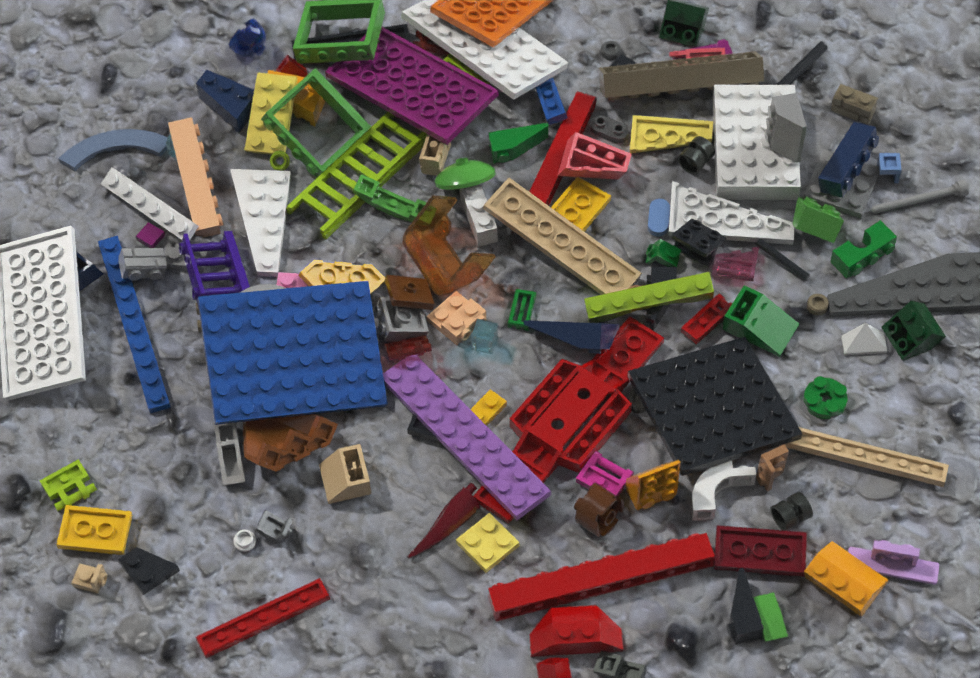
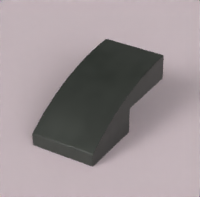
M601 651L593 672L603 678H644L647 668L646 665L625 661L621 655Z

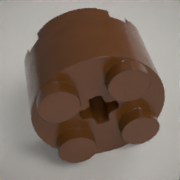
M593 483L587 494L583 498H579L574 505L576 510L575 521L597 537H600V535L606 536L619 521L616 516L618 512H623L624 500L601 485Z

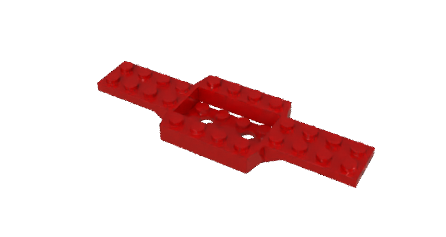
M629 316L619 328L609 350L601 349V354L597 353L592 360L583 365L561 359L509 418L510 428L520 438L512 452L543 483L558 466L580 473L594 452L601 449L631 413L632 403L621 393L630 383L627 377L628 371L643 367L664 343V337ZM586 390L590 393V396L587 399H581L577 394L580 391ZM607 396L609 399L563 451L566 443ZM562 421L564 427L556 430L551 426L552 422ZM483 486L474 494L473 497L481 506L509 524L514 518Z

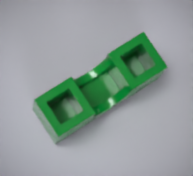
M880 220L864 231L862 242L866 245L865 248L855 247L848 240L832 251L830 263L846 279L852 275L856 276L866 266L875 264L883 255L892 253L895 249L897 236Z

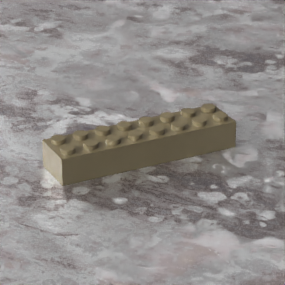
M756 51L601 67L599 68L600 91L608 100H619L620 96H628V98H638L640 94L658 96L660 92L667 91L668 94L680 93V90L685 89L688 92H697L699 88L707 87L708 90H714V85H739L742 83L758 85L759 82L764 81L763 57Z

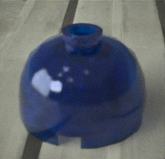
M253 18L244 23L246 26L244 29L236 31L228 44L229 48L240 57L247 58L255 54L259 56L266 48L264 46L267 37L265 29Z

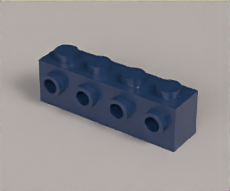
M857 122L852 123L818 177L820 192L843 198L846 192L851 189L854 179L860 175L864 163L869 160L872 150L878 146L879 136H877L876 127Z

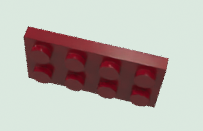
M717 525L714 570L739 572V569L744 568L745 572L805 577L807 532Z

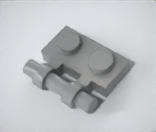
M169 235L168 243L176 245L175 247H166L164 258L166 259L167 268L187 270L184 257L179 253V243L182 240L175 235ZM195 236V238L192 237L190 239V244L211 243V240L204 239L203 236ZM208 251L193 252L195 259L208 258ZM206 266L198 267V271L204 272Z

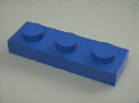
M553 78L535 87L549 125L559 123L568 118Z

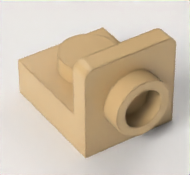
M79 564L71 584L75 588L99 593L101 586H104L107 581V573L102 564H98L96 568Z

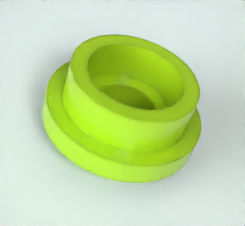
M276 151L270 157V165L277 171H283L289 167L290 157L284 151ZM278 157L283 158V164L277 163Z

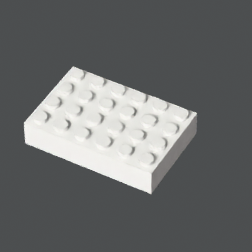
M714 85L713 122L717 197L726 200L798 199L801 188L799 162L796 163L772 150L770 142H766L764 130L767 129L766 118H769L768 106H771L772 97L795 93V85Z

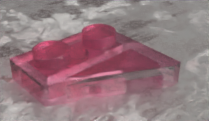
M753 247L752 251L745 253L737 250L731 253L716 254L712 275L753 282L759 247Z

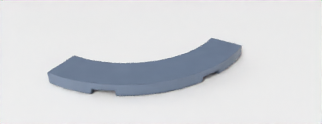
M112 130L82 140L68 149L58 159L61 164L76 171L84 163L104 151L111 152L125 148H136L137 150L146 151L161 157L173 143L172 139L146 130Z

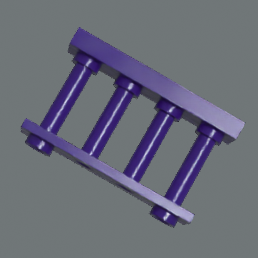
M224 231L223 240L214 243L190 244L188 234H183L182 242L179 243V253L184 257L192 284L193 300L197 301V305L199 296L240 293L250 287L232 231ZM220 250V252L224 253V257L195 259L193 252ZM225 265L229 269V272L199 274L198 267ZM229 280L233 282L234 286L204 289L202 282Z

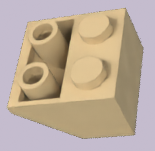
M360 444L339 448L319 464L328 504L371 494L370 480Z

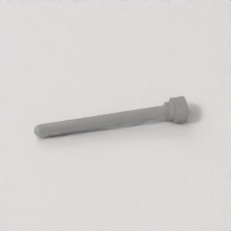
M963 179L956 181L955 184H952V187L875 205L871 208V211L877 214L950 195L963 197L969 194L967 182Z

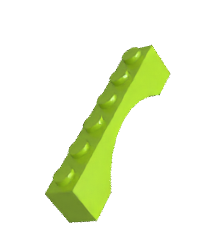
M710 272L584 298L588 322L601 323L651 307L676 303H694L713 299L714 289Z

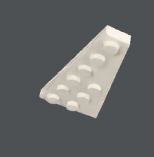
M230 169L257 275L278 277L291 171Z
M672 181L668 236H672L686 222L694 219L710 229L718 231L726 237V240L757 242L761 238L766 243L793 245L794 226L793 222L773 215L765 216L757 213L758 210L742 208L738 203L712 194L704 195L697 192V189L691 187L687 189L679 186V183Z

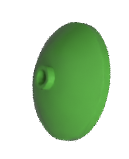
M460 158L456 160V163L447 166L437 175L435 186L440 189L472 187L492 179L496 173L495 169L487 163Z

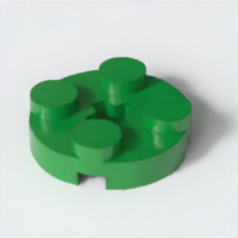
M818 376L807 385L803 401L811 415L820 419H830L832 416H839L844 412L848 401L847 388L834 379ZM827 395L829 396V398H831V400L827 399L826 402L822 401L821 396Z

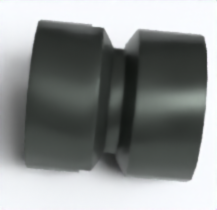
M696 136L678 156V163L686 172L693 175L698 174L705 166V163L715 155V148L704 137Z
M799 491L787 497L786 501L782 500L770 508L775 523L784 531L797 526V522L802 523L813 517V510L809 501Z

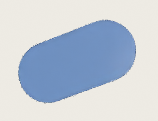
M655 199L650 203L648 231L653 236H663L668 231L670 204L664 199Z

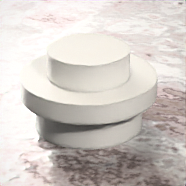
M240 530L234 537V546L242 552L250 551L256 545V537L249 530Z

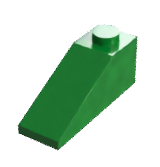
M548 123L488 132V142L493 164L512 161L548 138Z

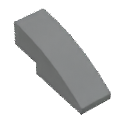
M213 423L223 486L244 483L245 476L237 424L215 425Z

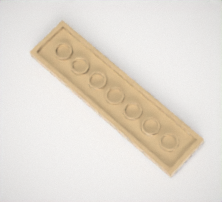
M508 178L483 206L485 211L601 295L629 289L641 277V272L511 178Z

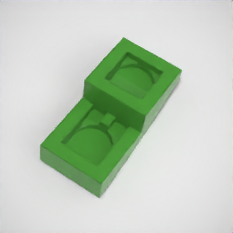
M774 592L754 597L764 627V642L788 637Z

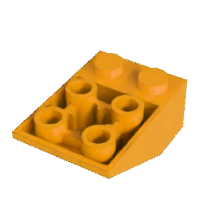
M679 460L662 464L626 478V491L636 510L648 509L655 503L663 500L669 501L677 495L680 471Z

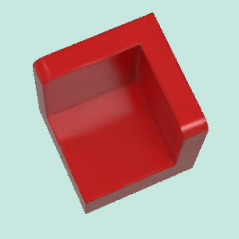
M289 55L276 68L277 72L306 77L308 74L307 69Z
M550 657L536 664L538 678H571L569 658Z

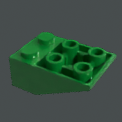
M744 285L724 316L723 330L739 338L746 337L749 343L780 357L797 330L799 323L764 294Z

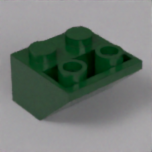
M668 0L658 38L697 47L705 27L709 8L681 0Z
M912 300L881 327L903 361L931 350L946 337L924 303Z

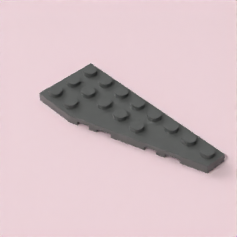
M980 252L945 254L828 294L829 317L896 314L911 300L924 303L930 312L980 310Z

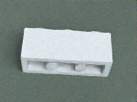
M481 184L461 188L460 200L477 246L480 247L498 242L495 220L491 214L483 209L487 199Z

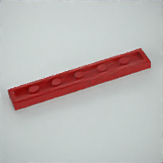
M319 578L196 636V640L205 658H209L330 600V596Z

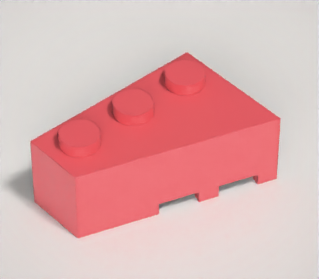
M575 132L567 140L558 176L618 180L627 172L631 153Z

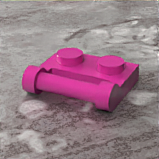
M595 451L576 477V483L587 489L593 483H596L619 496L626 486V478L634 476V472L630 469L625 470L602 457V454L598 451ZM596 465H600V466L604 467L605 469H607V470L613 472L614 474L620 476L621 478L618 479V478L612 476L611 474L605 472L604 470H602V469L596 467Z

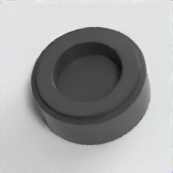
M607 41L601 46V55L606 60H616L621 53V47L615 41Z

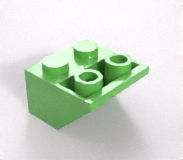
M806 196L805 199L798 197L792 224L798 230L834 243L844 220L835 207L828 204L821 206L815 199Z

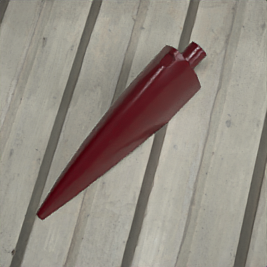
M470 483L466 488L463 487L445 505L430 531L410 552L407 558L420 554L445 539L481 508L478 501L472 496L477 489L473 483Z

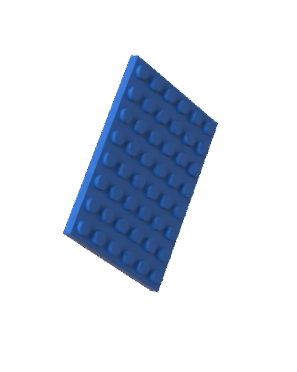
M368 281L198 297L215 425L385 407L388 405Z

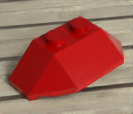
M597 605L550 608L530 633L531 657L600 653L601 651L608 653L623 652L622 631Z

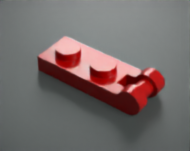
M721 294L716 295L681 327V333L697 345L724 320V316L732 303L725 301V297Z

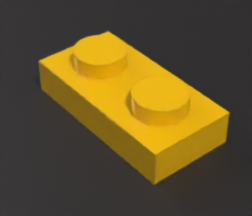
M490 389L470 410L487 426L507 406V401Z

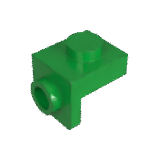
M659 239L647 248L646 263L650 265L657 261L666 267H677L681 249Z

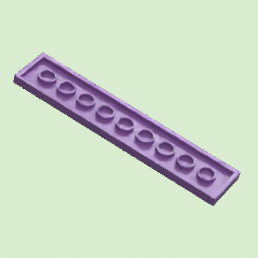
M414 352L383 373L385 386L417 416V419L436 436L516 521L551 496V490Z

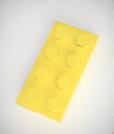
M257 72L244 149L246 152L270 155L276 151L286 152L287 146L281 144L277 135L264 126L261 118L297 85L298 78L296 76ZM295 97L274 115L288 131L290 129Z

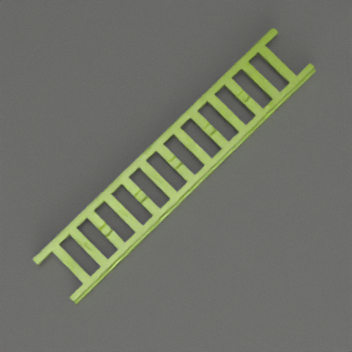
M449 54L444 59L449 64L488 85L490 84L489 81L452 54ZM387 112L287 205V213L292 214L303 202L329 219L320 228L322 237L325 240L328 239L365 201L356 194L349 200L325 182L330 177H333L353 191L357 182L338 170L346 164L359 174L380 182L379 187H382L423 148L427 134L422 131L418 136L414 135L392 120L395 115ZM386 126L408 141L409 144L403 149L379 131ZM370 139H373L397 156L389 161L365 144ZM359 151L383 169L376 174L352 156ZM318 189L340 204L342 208L335 213L311 195Z

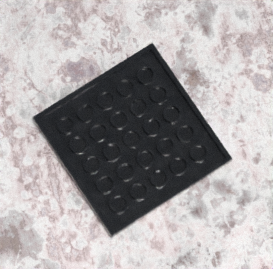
M746 337L628 371L627 377L673 461H680L679 472L681 476L802 438L801 430Z

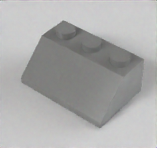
M797 93L772 97L771 106H768L769 118H766L767 129L764 130L765 140L770 142L772 150L796 163L801 162L807 126Z

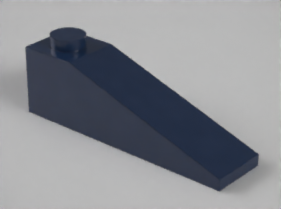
M524 320V325L578 348L588 349V353L601 354V349L609 350L619 330V324Z

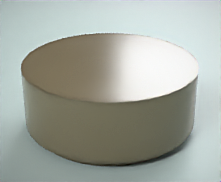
M813 294L808 298L807 309L811 314L823 315L828 310L829 301L824 295Z

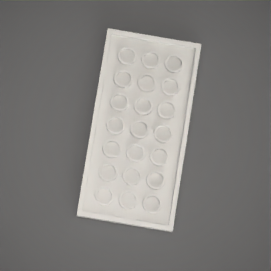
M423 0L402 11V19L513 100L568 68L569 62L521 28L515 30L493 48L430 12L431 5L438 0Z
M72 226L0 245V355L3 398L6 401L86 381L75 229Z

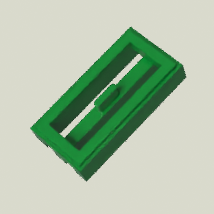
M515 290L508 328L515 326L519 330L520 328H524L525 331L529 330V326L524 325L522 319L527 298L531 296L526 320H531L536 292ZM523 295L518 320L514 321L519 296Z

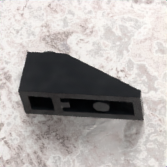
M744 568L739 569L730 621L727 624L729 637L734 638L735 644L762 639L764 632Z

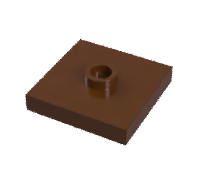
M386 275L385 283L392 306L433 310L434 301L427 279Z

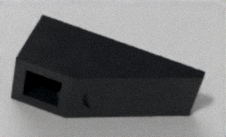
M651 267V275H647L646 285L677 279V267ZM670 304L651 307L650 310H646V323H650L651 330H655Z

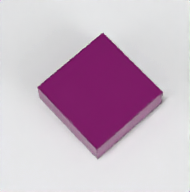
M148 222L135 237L137 241L145 246L155 248L165 237V232Z

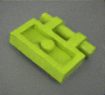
M79 459L40 480L41 486L51 501L57 497L61 499V501L54 504L57 512L64 509L66 505L73 506V503L82 498L84 500L89 498L91 493L97 491L94 483L86 487L83 484L90 480V477ZM76 487L79 491L67 496L66 493Z

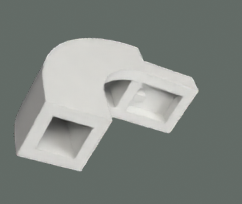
M732 461L710 467L702 473L693 489L691 503L692 521L715 519V496L721 490L728 487L755 485V467L740 466L733 468Z

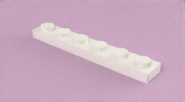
M111 167L101 185L181 240L183 239V234H188L190 240L199 227L113 167Z

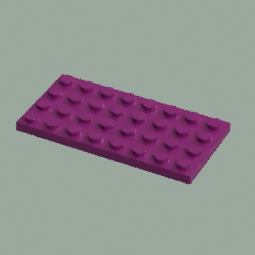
M383 27L381 28L374 60L338 61L325 71L327 78L446 145L499 96L498 90ZM366 35L363 36L359 41H365Z

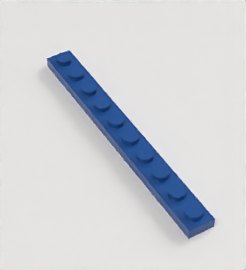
M114 236L98 241L149 412L151 414L171 408L132 280L122 279L118 258L122 248L119 238Z

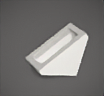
M867 323L841 336L844 356L887 353L884 332Z

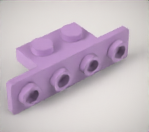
M874 540L872 550L849 547L848 552L881 575L933 585L937 584L939 563L918 559L920 549L914 548L912 545H898L886 540Z

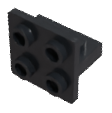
M694 219L686 222L671 237L675 240L674 246L681 249L682 253L707 267L712 265L718 247L726 240V237L718 231L712 230Z

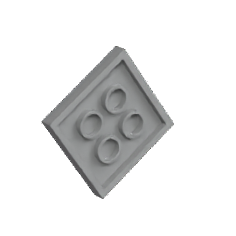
M823 149L804 192L803 199L806 196L813 198L821 206L828 204L835 207L836 211L861 219L879 178V167L864 163L860 175L856 176L851 189L846 192L843 198L820 192L818 177L834 153Z

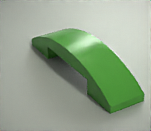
M360 175L353 189V193L378 210L396 218L418 224H429L436 206L417 199L416 202L379 187L380 182L365 175Z

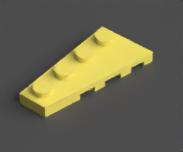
M633 115L630 153L688 146L696 136L704 137L712 143L713 121Z

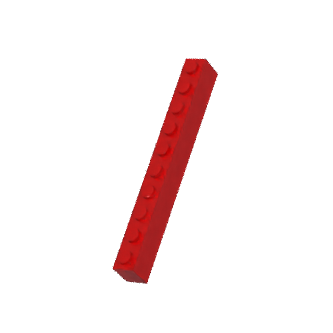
M695 533L688 536V538L680 540L671 539L660 545L651 544L644 549L628 550L616 556L608 555L601 560L593 562L584 561L577 566H564L557 571L541 572L529 578L520 577L514 580V582L506 584L497 583L488 588V598L495 621L497 622L713 567L715 555L707 533Z

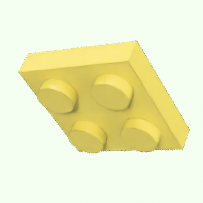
M490 513L456 539V544L485 573L519 547V541Z

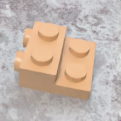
M455 291L426 317L432 326L454 344L458 345L460 342L466 341L477 327L480 328L485 324L486 310L473 299L467 300Z

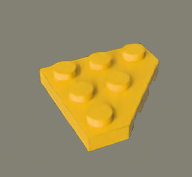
M313 260L298 275L308 286L368 281L370 295L385 282V277L372 264H363L362 266L336 261L334 263H326L323 260Z

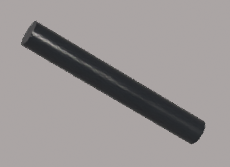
M758 239L755 244L798 277L807 281L810 277L809 273L764 240Z

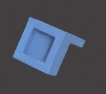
M879 153L876 166L879 167L880 175H893L894 183H899L901 174L900 153Z

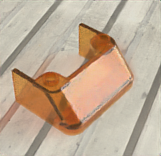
M432 195L404 232L402 241L407 252L424 278L427 279L434 293L437 295H448L477 281L496 256L488 253L471 252L462 263L446 239L451 231V221L447 214L457 202V198Z

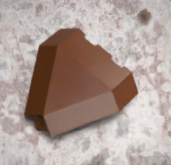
M318 414L243 422L244 457L259 466L277 472L292 461L296 462L310 455V452L330 445L338 424Z

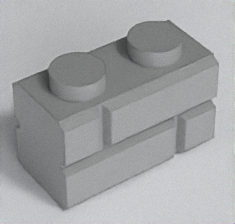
M122 248L118 258L122 279L135 281L140 278H150L151 280L164 278L167 264L163 248Z

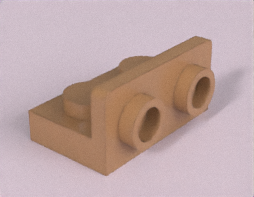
M785 444L762 454L760 457L756 479L760 486L765 487L767 492L772 489L774 478L784 472L789 453Z

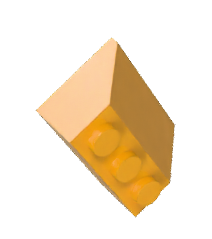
M833 541L819 551L804 570L806 579L861 617L888 582V579Z

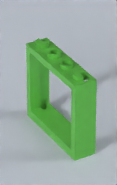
M382 0L306 1L293 46L297 63L374 60L385 15ZM370 18L365 41L307 44L313 21Z
M316 68L261 118L264 126L268 130L273 131L277 135L279 142L287 146L292 151V155L306 166L310 174L316 177L321 175L371 128L366 120ZM308 84L356 133L322 165L274 116Z

